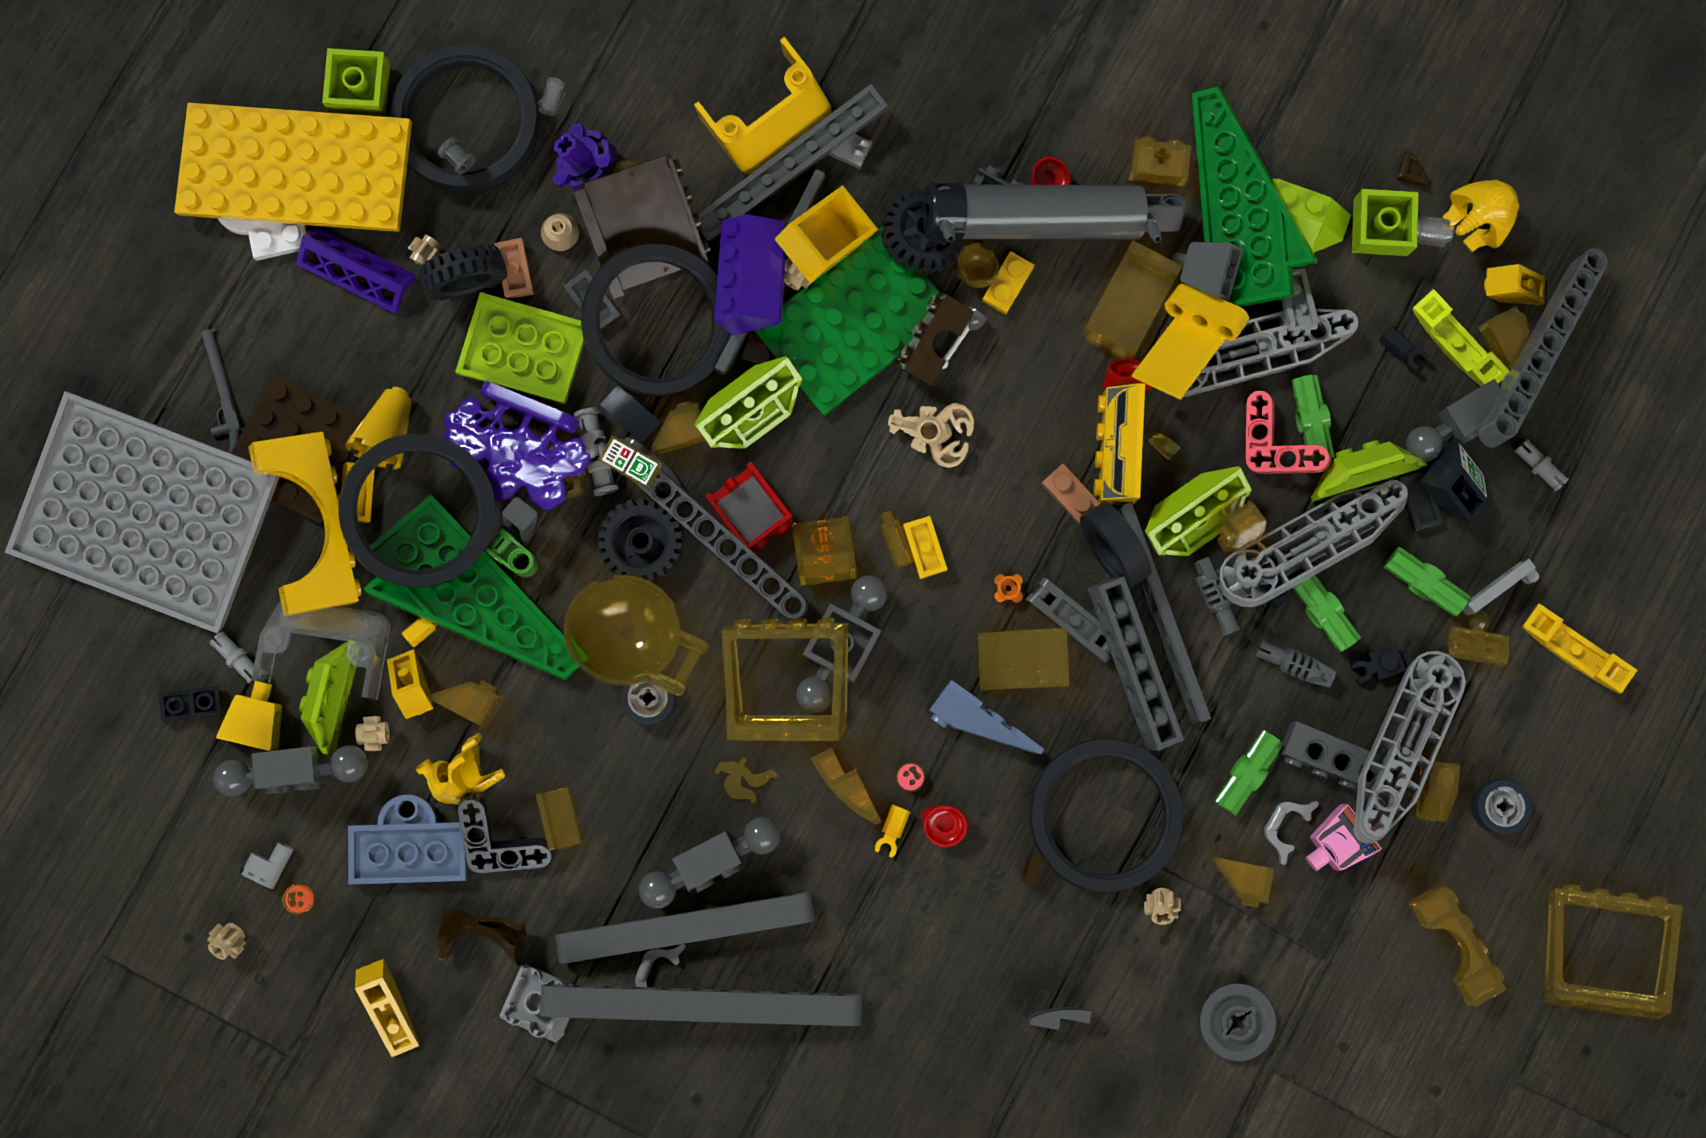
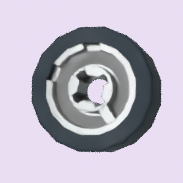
M651 670L639 671L629 677L623 685L620 695L621 705L626 715L634 722L647 726L657 725L667 720L674 711L677 701L676 690L671 681L663 674ZM650 692L655 699L647 704L644 702L643 697L646 693Z
M1498 779L1487 781L1478 787L1473 794L1471 809L1478 825L1486 831L1495 834H1511L1524 828L1531 816L1532 804L1525 788L1517 782ZM1504 802L1506 806L1503 812L1497 808V804Z

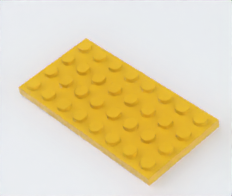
M188 103L174 212L180 216L400 232L412 122L407 118Z

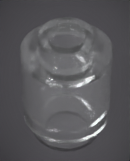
M1427 216L1418 218L1417 244L1445 247L1447 242L1452 241L1454 226L1450 225L1449 219Z

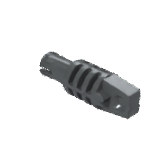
M1209 557L1195 562L1194 565L1199 577L1195 578L1208 610L1211 613H1215L1223 636L1240 630L1241 628L1230 607L1233 604L1223 595L1220 589L1219 569L1214 570Z
M1265 640L1261 641L1260 648L1270 652L1267 653L1257 649L1255 657L1278 665V669L1281 672L1302 681L1330 687L1333 683L1336 671L1318 661L1317 658L1293 648L1284 650Z

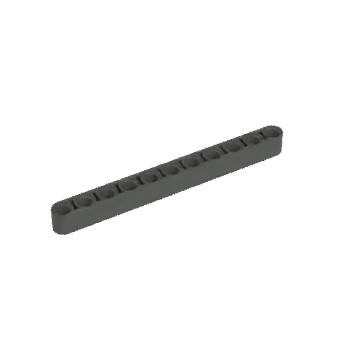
M543 984L541 985L540 1016L861 1026L863 995Z

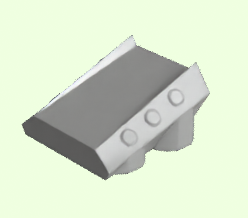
M521 965L499 1016L512 1025L529 1030L530 1034L535 1037L546 1038L556 1043L564 1036V1030L569 1018L540 1016L541 985L572 984L530 965Z

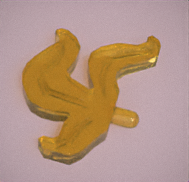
M742 757L739 763L734 761L719 763L715 770L716 774H719L720 771L730 774L724 783L728 795L734 799H751L753 804L757 801L754 791L741 786V777L744 776L745 780L753 787L765 784L771 777L777 778V773L771 769L761 774L753 775L748 768L744 767L745 757Z

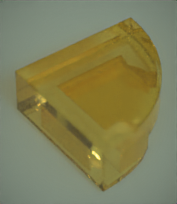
M1155 433L1149 440V443L1169 460L1180 449L1175 442L1160 433Z

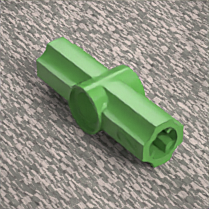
M1307 375L1293 379L1292 387L1297 405L1295 419L1300 434H1303L1305 445H1320L1326 448L1331 459H1333L1334 451L1329 433L1331 418L1327 405L1323 404L1317 375ZM1315 452V457H1308V461H1313L1314 463L1325 459L1319 452Z
M1398 547L1390 555L1384 566L1386 570L1409 585L1408 588L1415 595L1427 601L1431 600L1454 617L1458 616L1466 607L1471 597L1445 579L1446 575L1441 570L1431 564L1422 563L1401 547Z
M1315 575L1292 588L1305 605V611L1309 619L1317 628L1325 632L1339 653L1352 646L1361 638L1343 614L1344 608L1340 601L1331 592L1326 591Z
M1262 730L1247 753L1237 760L1229 775L1231 777L1222 787L1214 802L1225 811L1236 816L1252 791H1256L1263 783L1268 774V767L1284 744L1272 734Z

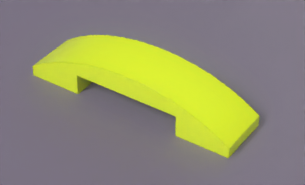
M1434 289L1412 308L1421 325L1439 348L1480 386L1493 379L1500 383L1505 375L1510 372L1492 351L1487 353L1450 313L1453 309Z

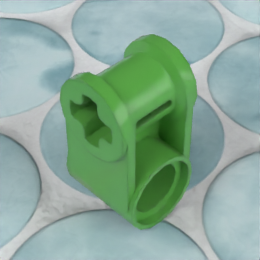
M499 527V533L484 551L521 577L527 578L534 575L538 569L537 558L523 547L516 538L502 527ZM523 556H528V567L518 570V560Z

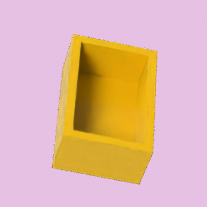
M842 185L792 221L775 238V241L811 284L878 231V228Z

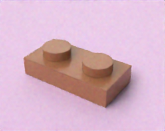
M517 238L494 243L501 250L508 274L507 278L502 282L506 300L533 295L534 290L523 239Z
M1064 464L1060 465L1041 483L1079 525L1082 515L1100 505L1097 499Z

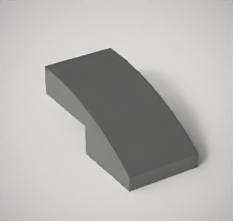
M587 269L563 285L580 310L586 290L592 280V276ZM605 294L600 308V329L620 315Z
M1080 1007L1051 1008L1028 1015L1027 1022L1030 1025L1059 1030L1061 1018L1090 1023L1092 1011Z

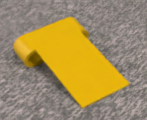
M1188 284L1178 285L1165 302V309L1167 313L1174 317V320L1131 375L1132 378L1180 400L1224 340H1236L1249 322L1247 312L1241 307Z

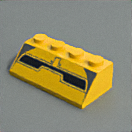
M1145 384L1107 387L1103 395L1098 397L1097 410L1102 412V423L1097 424L1096 440H1101L1100 451H1096L1095 468H1100L1099 479L1094 481V496H1098L1100 504L1106 502L1110 505H1124L1132 502L1133 505L1140 499Z

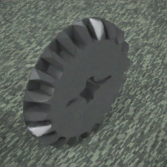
M1231 983L1221 986L1211 993L1209 998L1203 1003L1200 1013V1029L1203 1039L1217 1055L1232 1061H1246L1257 1057L1268 1048L1275 1034L1276 1016L1270 1001L1262 992L1246 984ZM1233 1015L1237 1017L1244 1015L1241 1021L1244 1026L1241 1029L1238 1027L1231 1028L1233 1023L1231 1017Z

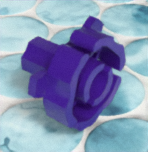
M581 123L571 126L570 133L562 134L554 143V151L559 154V157L556 160L557 172L552 180L560 188L566 184L573 188L585 183L584 181L577 182L576 178L585 177L588 179L587 181H591L611 174L618 159L616 147L600 132L586 131ZM597 143H602L604 148L603 154H601V147Z

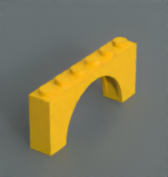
M323 432L253 442L248 448L254 475L279 476L298 484L314 499L324 521V546L316 565L299 581L278 588L284 617L358 602V596H361V587L358 579H354L352 568H355L354 555L351 551H348L340 527L338 507L340 495H336L334 484H337V474L335 468L330 467L328 457L331 456L329 439L324 438Z

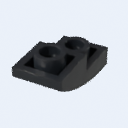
M617 385L600 404L644 445L663 425L647 407L642 405L626 388Z
M219 686L159 693L161 722L221 715Z

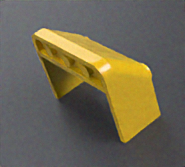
M785 37L780 40L783 55L792 66L787 69L784 80L786 87L792 94L748 127L739 117L734 115L725 116L715 123L699 101L694 104L701 121L740 172L747 177L832 113L831 105L812 72Z

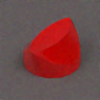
M1044 157L1039 159L1032 168L1031 185H1070V172L1060 159Z
M1121 359L1110 363L1102 389L1130 384H1145L1131 377L1141 362ZM1145 384V391L1152 390V386Z
M935 805L921 812V820L926 837L933 844L940 847L957 845L971 826L967 815L950 805Z

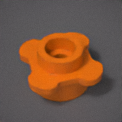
M999 574L995 577L994 582L997 585V592L994 597L996 601L1001 603L1004 600H1012L1017 603L1022 600L1023 595L1020 590L1023 579L1020 575L1015 574L1005 577ZM1006 586H1010L1011 590L1007 591Z

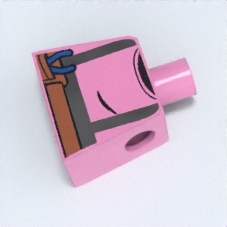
M1340 804L1310 836L1317 849L1308 855L1306 860L1316 872L1327 863L1334 870H1344L1382 849L1377 842L1366 844L1356 838L1353 831L1355 813L1348 804Z

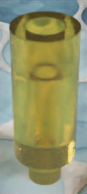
M892 511L882 513L881 517L884 524L880 525L894 568L898 569L914 563L900 520L894 519Z

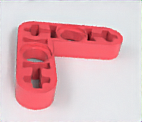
M1255 391L1248 397L1246 409V464L1253 472L1258 474L1319 473L1328 469L1331 463V456L1326 448L1320 445L1274 446V400L1265 391ZM1259 398H1263L1268 403L1267 406L1262 408V416L1264 418L1268 417V420H1253V417L1259 418V410L1253 406L1254 403L1259 402ZM1258 425H1265L1268 429L1267 436L1261 440L1255 439L1252 434L1253 429ZM1305 451L1304 456L1306 458L1315 457V452H1319L1325 459L1319 462V466H1315L1313 461H1304L1305 467H1301L1302 456L1300 452ZM1272 452H1276L1274 457L1275 468H1272V462H1262L1261 467L1252 462L1253 459L1258 458L1259 453L1264 458H1273ZM1286 452H1293L1296 455V462L1291 467H1284L1281 464V457Z

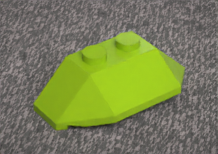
M1273 179L1313 253L1343 241L1351 214L1341 205L1326 195L1281 179Z
M787 356L755 365L711 397L694 425L712 448H747L791 415L802 378Z
M1375 440L1362 445L1363 450L1353 452L1352 448L1335 453L1337 458L1333 459L1328 469L1323 472L1311 499L1312 502H1317L1343 492L1356 490L1412 473L1426 467L1427 463L1391 442L1380 444L1379 440Z
M1237 466L1201 473L1155 505L1145 533L1158 555L1189 556L1232 526L1243 508L1246 497L1249 496L1252 490L1242 469Z
M349 640L314 663V667H311L307 674L306 683L309 684L307 696L304 695L301 699L299 711L302 713V722L322 754L333 755L337 748L362 643Z

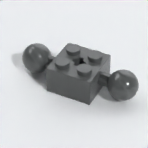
M1508 372V373L1505 375V377L1503 378L1502 383H1501V388H1502L1503 384L1505 383V381H1506L1508 375L1510 374V372ZM1495 379L1491 380L1432 416L1430 420L1436 428L1420 426L1412 430L1406 439V450L1422 461L1430 462L1441 454L1444 442L1448 446L1451 440L1455 438L1463 445L1477 437L1482 422L1501 390Z
M865 575L854 582L851 589V598L854 604L849 613L831 603L803 653V657L820 665L816 675L804 679L797 688V701L805 711L820 713L830 706L833 700V689L830 684L835 674L853 684L881 634L880 629L864 621L869 612L880 609L887 600V587L880 578L873 575ZM846 637L847 644L850 647L848 649L843 648L842 651L837 650V644L834 641Z
M353 745L340 747L330 758H326V754H322L318 747L311 746L253 753V767H248L244 762L235 759L222 762L214 771L213 783L219 793L228 797H236L245 793L250 785L253 784L255 789H265V794L290 793L291 787H294V791L320 789L319 783L328 782V775H334L335 778L346 783L358 781L365 775L368 769V758L362 749Z
M757 817L746 825L743 836L734 841L729 831H725L672 859L677 867L676 871L670 874L662 871H653L643 877L639 884L640 899L650 908L661 909L668 906L675 898L676 890L685 885L688 891L695 887L698 893L714 884L712 878L720 874L723 879L740 870L738 865L744 862L741 856L751 851L763 855L776 849L781 838L778 825L770 818Z

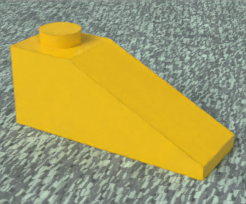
M384 959L357 969L355 990L391 1057L418 1047L419 1041L401 994Z

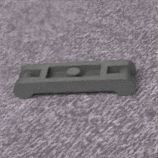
M1043 577L1038 583L1040 587L1034 594L1030 593L1026 601L1091 652L1099 661L1107 664L1111 659V652L1107 641L1101 648L1094 643L1100 635L1105 638L1099 620L1052 582ZM1048 594L1055 598L1050 606L1043 601Z

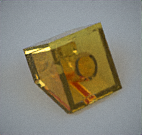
M848 517L792 524L800 586L857 578Z

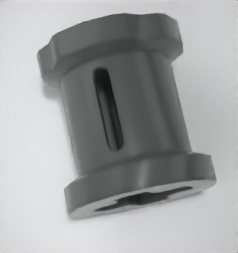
M455 136L447 139L438 150V156L446 158L455 167V172L459 175L468 171L476 160V156L468 153L459 144V140Z

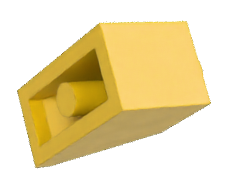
M1520 264L1487 268V278L1484 282L1487 297L1505 303L1544 304V276Z
M413 649L387 659L392 696L404 717L409 719L432 710L433 704L430 689L415 650Z

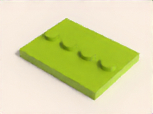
M480 292L455 373L482 382L489 381L510 390L566 405L585 343L581 330V320Z

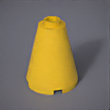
M399 387L386 389L346 443V448L350 450L353 447L355 450H358L357 457L360 458L374 445L386 439L407 434L412 404L408 392ZM404 453L392 456L377 466L385 468L388 463L394 464L393 469H398L403 462Z

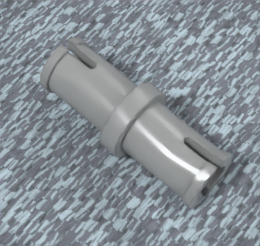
M1529 439L1524 441L1514 451L1532 468L1531 472L1534 475L1538 473L1555 492L1569 480L1550 462L1552 459L1549 456L1545 457Z
M224 631L214 636L217 641L214 639L210 641V645L226 659L228 667H234L248 684H253L259 679L256 676L257 674L262 676L263 671L247 656V651L244 648H239Z

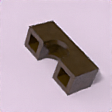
M938 293L937 296L934 295L929 300L926 306L927 313L923 320L918 321L913 328V338L909 345H905L898 355L899 363L896 366L931 386L946 362L937 356L933 350L935 336L944 330L961 336L974 313L972 309L943 293Z

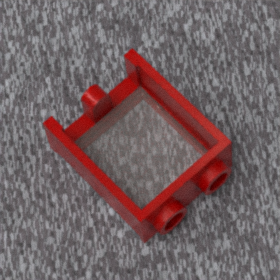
M750 462L746 465L747 469L735 478H729L724 482V486L713 495L709 492L705 497L728 529L757 553L768 544L767 539L776 533L777 536H780L791 527L789 522L793 518L755 466Z

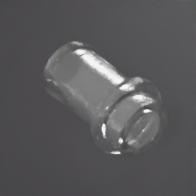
M553 77L547 79L543 97L538 101L541 113L554 116L560 110L558 103L565 86L564 82Z

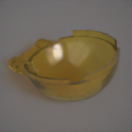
M614 575V579L597 583L596 580L590 583L575 596L565 615L564 638L572 659L584 673L597 681L609 685L628 686L647 681L672 694L682 696L686 690L684 685L701 654L706 653L709 646L703 640L680 630V621L674 608L675 604L662 588L649 580L636 576ZM680 644L690 649L675 679L661 674V672L672 660L677 646Z

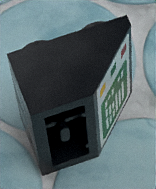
M1453 438L1420 483L1446 516L1472 524L1488 503L1484 473L1458 439Z

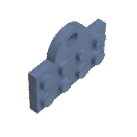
M400 795L388 801L380 811L377 825L348 826V884L467 881V861L460 822L438 823L437 814L433 806L420 796ZM405 801H411L415 806V812L409 818L404 817L400 812V807Z

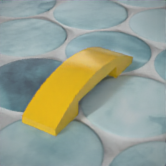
M1537 604L1522 628L1567 664L1603 686L1621 694L1637 672V669L1615 654L1609 655L1563 624L1562 618L1541 604Z

